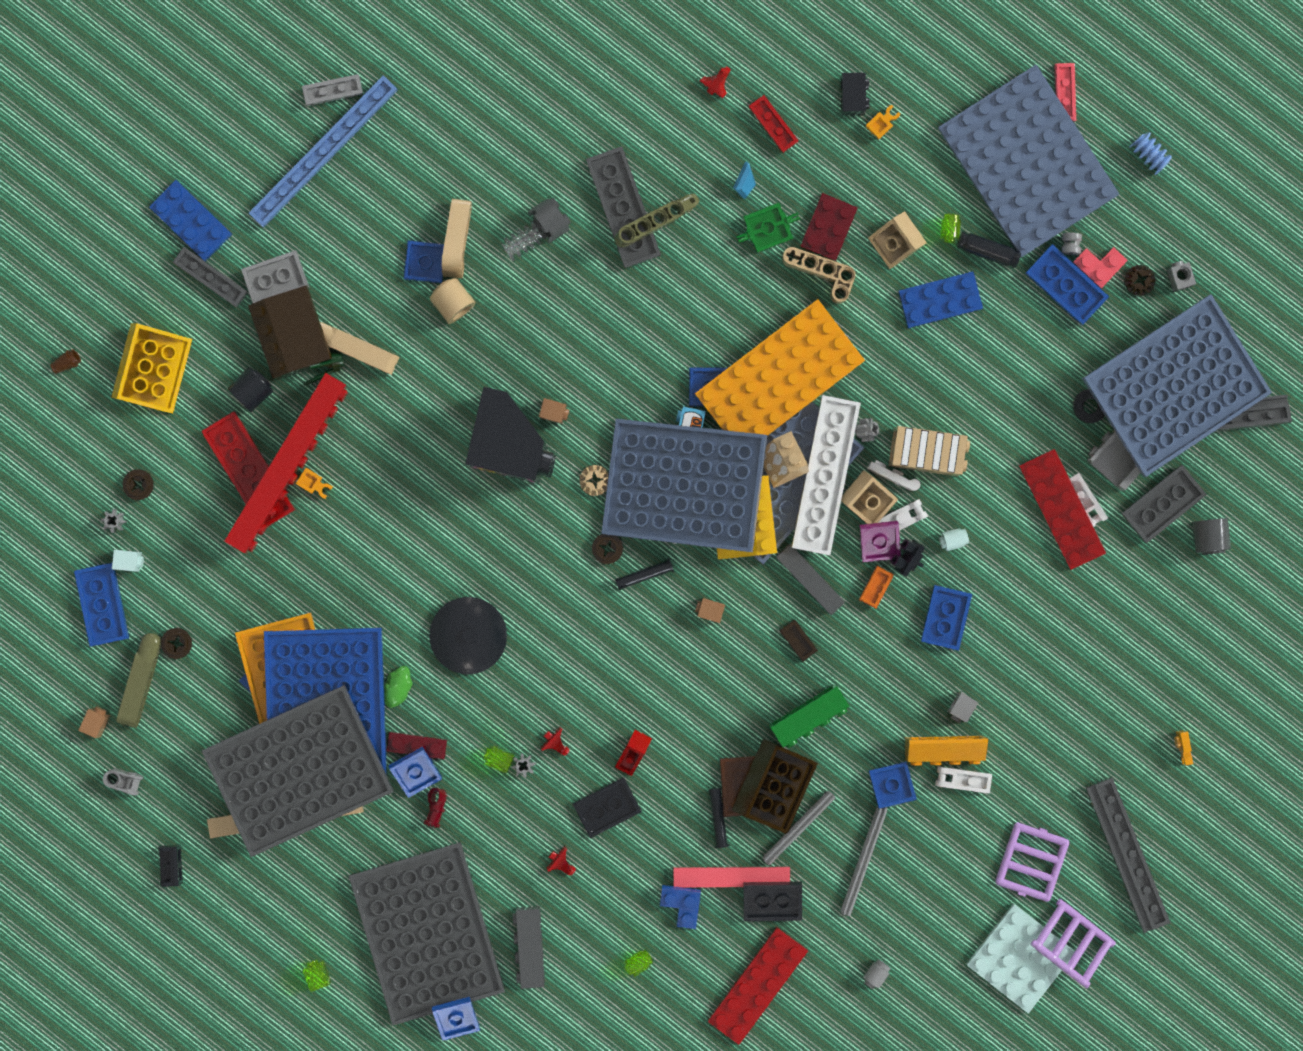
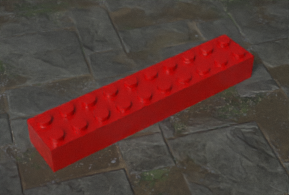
M327 373L324 374L224 542L245 554H248L249 551H254L258 544L255 540L259 534L263 535L268 527L266 525L269 517L273 519L278 511L276 505L279 501H284L288 494L286 491L288 485H293L298 477L296 474L299 467L303 469L308 461L306 455L309 451H314L318 444L316 440L318 435H323L328 427V424H326L329 417L333 419L338 411L336 405L339 401L343 402L347 396L346 384Z

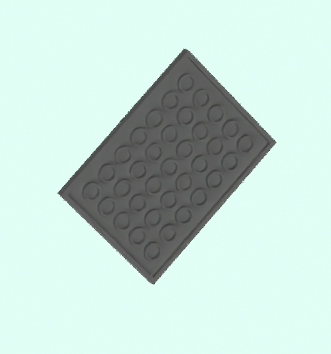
M345 685L202 750V754L250 857L394 792Z
M461 842L349 875L392 1025L433 1014L432 1007L466 997H470L471 1002L505 992Z

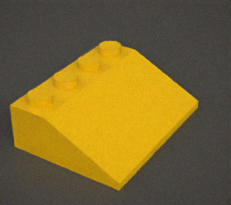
M131 323L111 398L173 414L192 339L141 324Z
M768 475L762 476L753 552L717 548L718 560L777 553Z

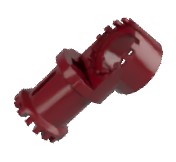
M432 788L429 791L427 799L430 809L424 824L428 826L432 824L431 827L435 828L440 827V819L442 813L445 812L444 805L447 800V793L444 789ZM437 792H438V793H439V798H438L437 801H435V800H436L435 797H436V794H437Z

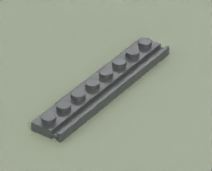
M1288 395L1265 397L1214 432L1289 424L1292 422L1287 400Z
M1110 777L1085 787L1143 933L1171 923L1113 778Z

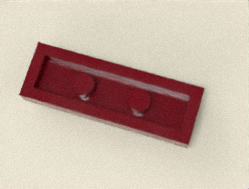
M389 732L387 751L410 754L423 746L429 757L445 759L448 740Z

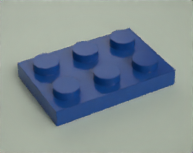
M934 585L921 642L959 651L972 594Z

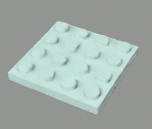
M1013 903L966 965L1029 1014L1062 970L1030 945L1034 939L1038 938L1044 926ZM1050 932L1043 946L1052 952L1060 939ZM1065 945L1058 957L1067 964L1075 951L1068 945Z

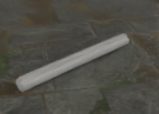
M877 805L841 908L843 915L850 916L888 808L878 809Z

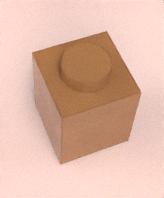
M544 398L539 418L562 424L563 420L567 421L569 409H566L567 405Z
M702 598V601L697 602L695 612H698L697 617L720 623L725 604Z
M100 707L88 709L78 731L94 738H99L104 732L110 715L105 714L106 710Z

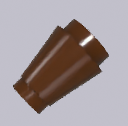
M74 349L66 350L50 364V367L57 374L77 367L81 359Z

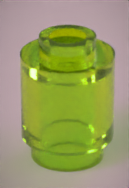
M944 214V218L941 220L940 238L944 239L945 243H955V240L960 239L961 220L959 215Z
M646 949L640 950L625 960L626 965H624V968L629 976L633 974L636 977L650 968L654 961Z

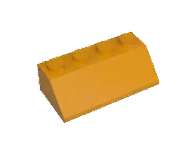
M984 736L905 737V761L910 762V765L914 766L922 765V762H930V765H942V761H949L950 765H960L961 761H969V764H980V761H986L988 738Z

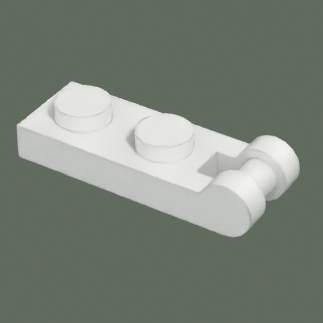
M877 460L875 463L870 462L866 469L909 491H915L920 488L919 480H908L903 477L904 473L896 469L890 471L885 468L886 465Z
M1080 473L1071 477L1070 480L1092 525L1095 527L1097 526L1096 523L1101 520H1107V514ZM1095 509L1098 514L1091 517L1089 512Z
M918 499L884 516L878 523L898 521L900 531L928 517L926 511H923L922 503ZM914 509L916 516L911 517L909 510Z
M942 766L937 767L939 774L935 786L990 794L992 774ZM946 774L952 775L951 782L945 781Z

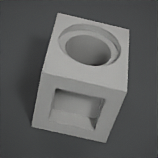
M1183 261L1171 264V268L1166 270L1173 292L1196 285L1190 262L1184 264ZM1178 271H1182L1184 273V280H1180L1177 277Z
M958 692L947 712L952 714L950 718L956 722L961 723V721L967 723L978 702Z

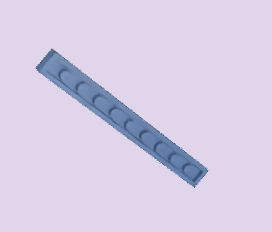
M383 75L269 191L249 214L264 228L398 89Z

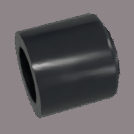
M248 367L227 388L251 413L274 391L270 387V382L257 369L253 370L251 367Z

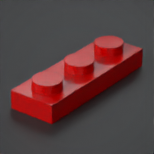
M765 95L749 105L750 111L782 153L798 143L799 140Z

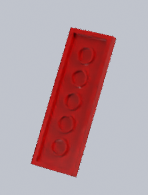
M233 411L201 432L241 498L247 504L269 465L239 416ZM287 496L283 502L279 501L276 505L278 511L273 519L269 517L266 525L268 527L295 511Z
M1053 449L1020 465L1019 467L1070 570L1106 554L1056 450Z
M776 927L710 1016L708 1022L740 1045L807 954L808 949Z

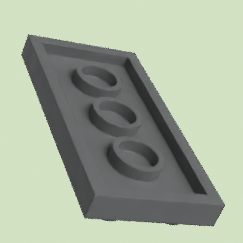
M1180 465L1124 510L1121 515L1146 544L1207 494L1185 467Z

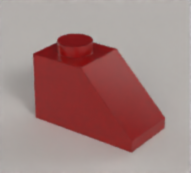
M635 729L615 768L632 776L652 738Z

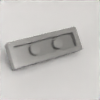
M359 74L302 86L306 106L363 95Z

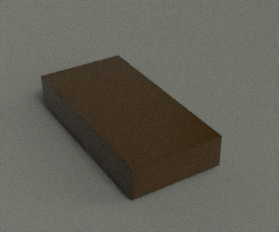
M795 619L779 630L802 662L818 651Z

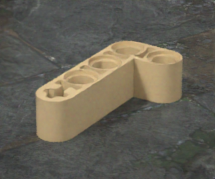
M452 199L442 255V274L445 277L463 278L464 254L472 201Z
M795 247L787 248L784 251L782 261L787 267L834 282L830 294L831 300L836 304H842L847 300L856 275L852 267ZM790 253H793L796 259L789 261L788 256ZM800 256H803L800 265H798L799 260L797 259H800ZM811 259L814 261L815 266L808 268L805 266L804 261ZM823 266H831L833 273L825 274ZM844 271L849 272L851 279L848 281L843 280L841 273ZM842 290L845 297L838 299L835 296V291Z

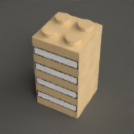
M897 426L893 430L888 467L960 476L967 469L965 453L969 452L970 441H967L968 436Z

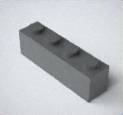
M540 906L518 907L516 913H513V925H517V932L514 933V944H518V952H515V962L519 964L520 971L516 972L517 983H520L521 989L541 988L545 986Z

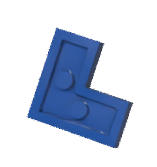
M662 885L660 906L679 908L677 927L696 929L701 890Z

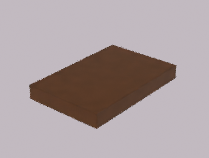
M755 756L720 758L724 817L742 816L734 812L732 808Z

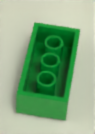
M834 684L769 724V727L781 746L790 748L797 743L796 739L804 736V738L814 733V728L826 726L831 722L830 718L835 715L837 717L842 716L848 712L846 708L850 706L838 686Z

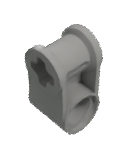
M114 768L104 774L103 783L109 788L120 790L130 795H138L139 783L144 776ZM111 773L117 775V783L110 781L109 776Z

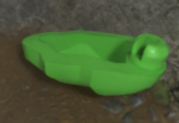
M407 666L397 668L394 672L389 673L384 684V702L389 708L402 704L408 697V692L413 683Z

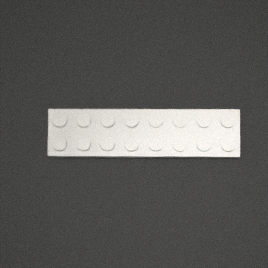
M825 395L821 397L808 462L809 472L806 473L791 548L825 555L831 554L861 404L859 402Z

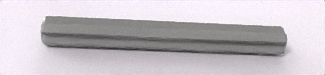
M827 791L762 857L764 862L771 865L835 799V796L830 791Z

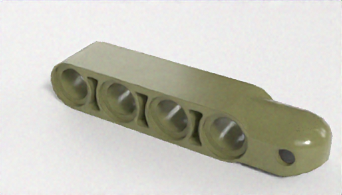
M691 193L678 200L671 201L623 226L615 234L614 241L619 247H627L677 221L682 215L696 207L700 200L696 194ZM670 208L676 209L677 215L672 214ZM654 216L659 217L661 223L655 222ZM642 225L645 228V232L639 231L637 226ZM621 233L627 234L629 240H624L621 237Z
M155 633L145 634L140 641L118 712L117 723L137 728L140 722L161 649V638Z

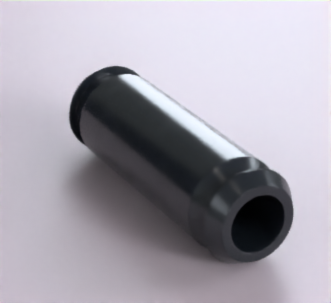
M966 231L961 233L957 242L958 249L962 248L967 253L1004 266H1012V268L1017 267L1021 257V252L1015 251L1012 247L973 233L967 234Z

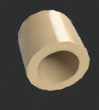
M457 278L444 281L435 288L430 296V301L448 324L459 320L476 304Z

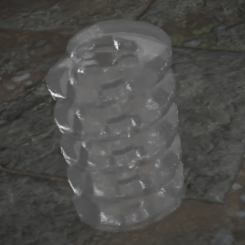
M533 221L530 223L531 229L525 225L524 233L518 229V236L511 233V240L507 237L504 238L505 244H502L512 261L515 260L514 254L521 257L520 250L528 253L527 246L535 249L534 242L541 245V238L543 239Z

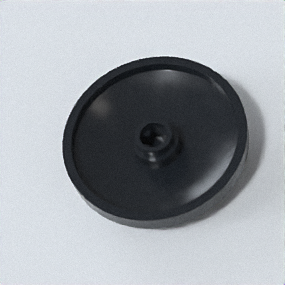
M462 597L448 602L437 612L430 627V645L438 661L449 670L460 674H476L489 669L500 659L507 643V628L502 615L492 604L480 598Z

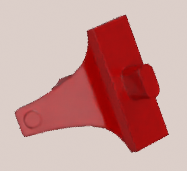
M727 66L721 68L717 75L712 77L704 76L700 82L708 87L707 92L713 95L716 93L723 99L727 94L724 87L725 81L731 69Z
M561 727L554 734L549 731L544 734L543 737L547 741L541 746L542 751L554 749L563 756L569 753L570 749L564 746L561 741V732L563 730Z
M566 846L558 854L553 851L549 855V858L553 861L547 867L548 872L558 869L569 876L574 874L576 868L566 860Z

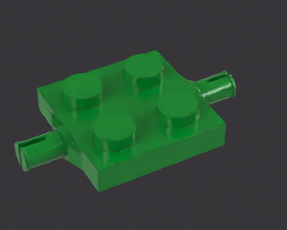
M780 203L743 216L747 232L736 236L738 243L750 239L756 252L759 253L793 240L790 223L800 220L799 214L796 212L786 216L782 211Z

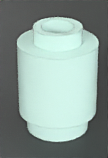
M958 528L943 532L942 537H939V542L942 549L945 548L946 551L965 547V544H969V538L966 529Z

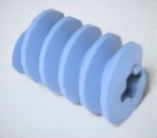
M1148 132L1142 134L1129 148L1136 146L1134 153L1141 151L1139 159L1146 157L1144 164L1146 165L1151 162L1152 164L1149 169L1156 168L1157 170L1154 174L1156 175L1169 163L1172 156L1164 157L1167 150L1159 151L1161 144L1154 145L1156 138L1149 140L1148 138L1151 133Z

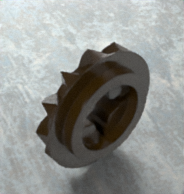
M1142 264L1133 266L1125 275L1124 282L1127 290L1137 296L1148 294L1154 289L1156 282L1155 273L1149 267ZM1137 275H1139L1140 277L1147 276V278L1143 281L1144 285H1142L1141 283L1134 284V282L1138 279Z
M132 470L124 477L123 490L131 499L143 500L149 497L154 490V480L144 470ZM134 480L139 482L144 480L142 483L144 490L140 488L135 489L136 483Z
M601 534L594 540L592 545L594 557L603 564L616 562L623 552L622 542L615 535ZM611 541V548L616 552H608L604 557V549L599 545L606 546Z
M181 628L168 630L161 639L163 652L173 659L185 657L193 647L192 638L187 631ZM179 636V642L184 645L178 646L176 649L175 645L169 641H175Z

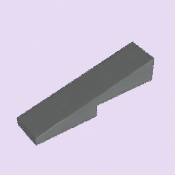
M789 543L776 558L816 601L832 615L845 601L795 548H791L792 545Z

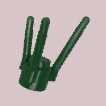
M335 350L330 351L331 360L310 365L309 369L324 366L332 369L304 382V386L323 378L325 373L331 374L340 371V368L344 367L341 352L336 353Z

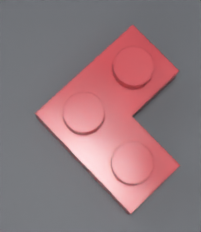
M1114 247L1101 261L1086 248L1072 263L1101 289L1128 260Z

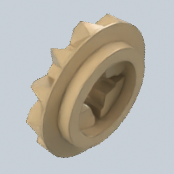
M599 465L586 467L580 475V486L589 495H601L607 491L609 473ZM593 472H595L597 478L604 479L597 482V489H595L593 483L587 482V480L593 478Z

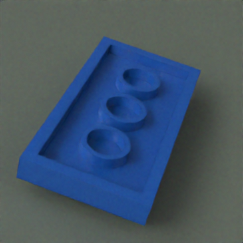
M177 180L149 207L205 262L232 235Z
M1053 244L1025 273L1081 326L1109 297Z
M973 271L898 291L908 329L983 309Z
M112 563L74 571L89 646L129 639L116 571L112 569Z

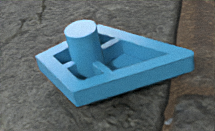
M748 162L744 163L733 187L743 199L749 195L756 185Z

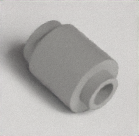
M878 959L876 962H873L863 978L866 979L864 983L872 989H875V987L879 989L890 974L889 970L891 968Z

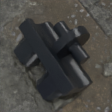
M904 539L900 547L905 551L902 557L894 555L890 563L895 567L894 569L907 577L911 570H915L917 565L923 568L924 564L920 560L924 556L922 552L925 547L914 539L912 541Z

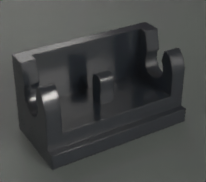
M181 845L159 846L160 886H180L183 884Z

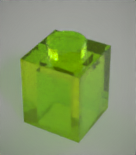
M493 745L491 749L487 748L483 759L486 760L485 765L507 773L515 754Z
M315 959L306 963L307 966L302 971L310 992L326 987L331 983L324 960L318 962Z

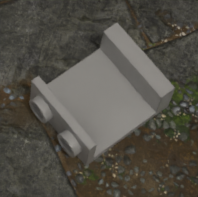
M1108 431L1101 438L1103 442L1100 446H1094L1088 453L1090 457L1087 461L1120 491H1124L1141 472L1116 432L1112 431L1110 433Z

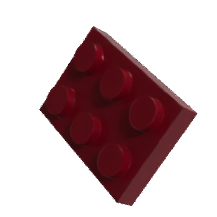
M822 193L800 247L836 262L858 207Z

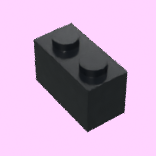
M842 73L841 115H865L866 109H869V98H866V90H869V78H866V73Z

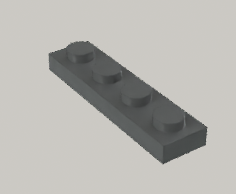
M183 247L173 261L178 267L235 307L239 306L248 293L185 247Z

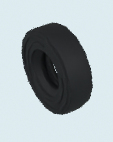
M1089 389L1083 390L1076 395L1073 401V411L1079 420L1085 423H1095L1105 417L1099 405L1096 412L1092 414L1084 410V402L1087 399H1094Z

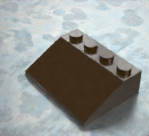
M308 285L248 305L273 379L289 377L308 369L310 365L332 359Z
M763 739L732 810L746 818L786 834L789 831L818 763Z

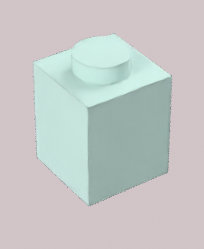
M114 550L112 569L140 572V568L143 567L144 557L141 556L142 552Z

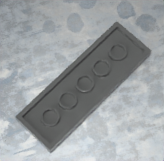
M622 146L586 159L613 237L623 226L646 215ZM642 225L637 226L639 231L645 232V228ZM621 233V237L628 241L627 234ZM654 233L627 247L617 246L625 269L661 256Z

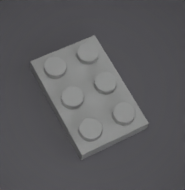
M296 250L241 269L253 303L308 285V288H310Z

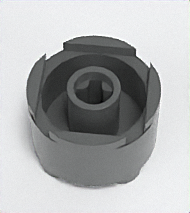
M547 198L528 211L529 217L533 215L534 220L531 222L543 239L548 238V244L568 232L569 224L571 223L566 214H561L558 209L559 204L554 198Z

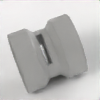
M1063 233L1062 240L1064 241V246L1061 253L1065 255H1080L1081 247L1079 244L1082 241V234Z

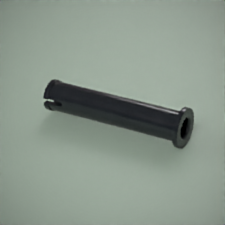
M667 558V561L615 579L619 591L667 572H674L670 559Z
M721 788L709 789L716 841L714 848L729 847Z

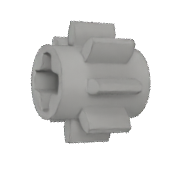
M872 418L860 419V424H857L855 429L856 436L862 438V442L874 441V436L879 434L878 424L875 421L873 422Z
M113 509L112 513L105 511L106 517L101 519L105 523L103 529L111 528V533H115L116 528L122 531L123 523H127V521L123 520L124 513L117 514V509ZM112 517L117 518L115 520L116 525L111 524L113 522V520L111 519Z
M521 753L520 759H513L517 763L511 768L517 769L516 776L522 773L524 778H526L528 771L534 773L531 766L536 765V762L530 761L531 755L526 758ZM526 761L528 769L524 768L521 770L519 762L523 763Z

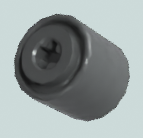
M1228 518L1192 522L1196 553H1202V555L1225 553L1226 550L1231 549Z

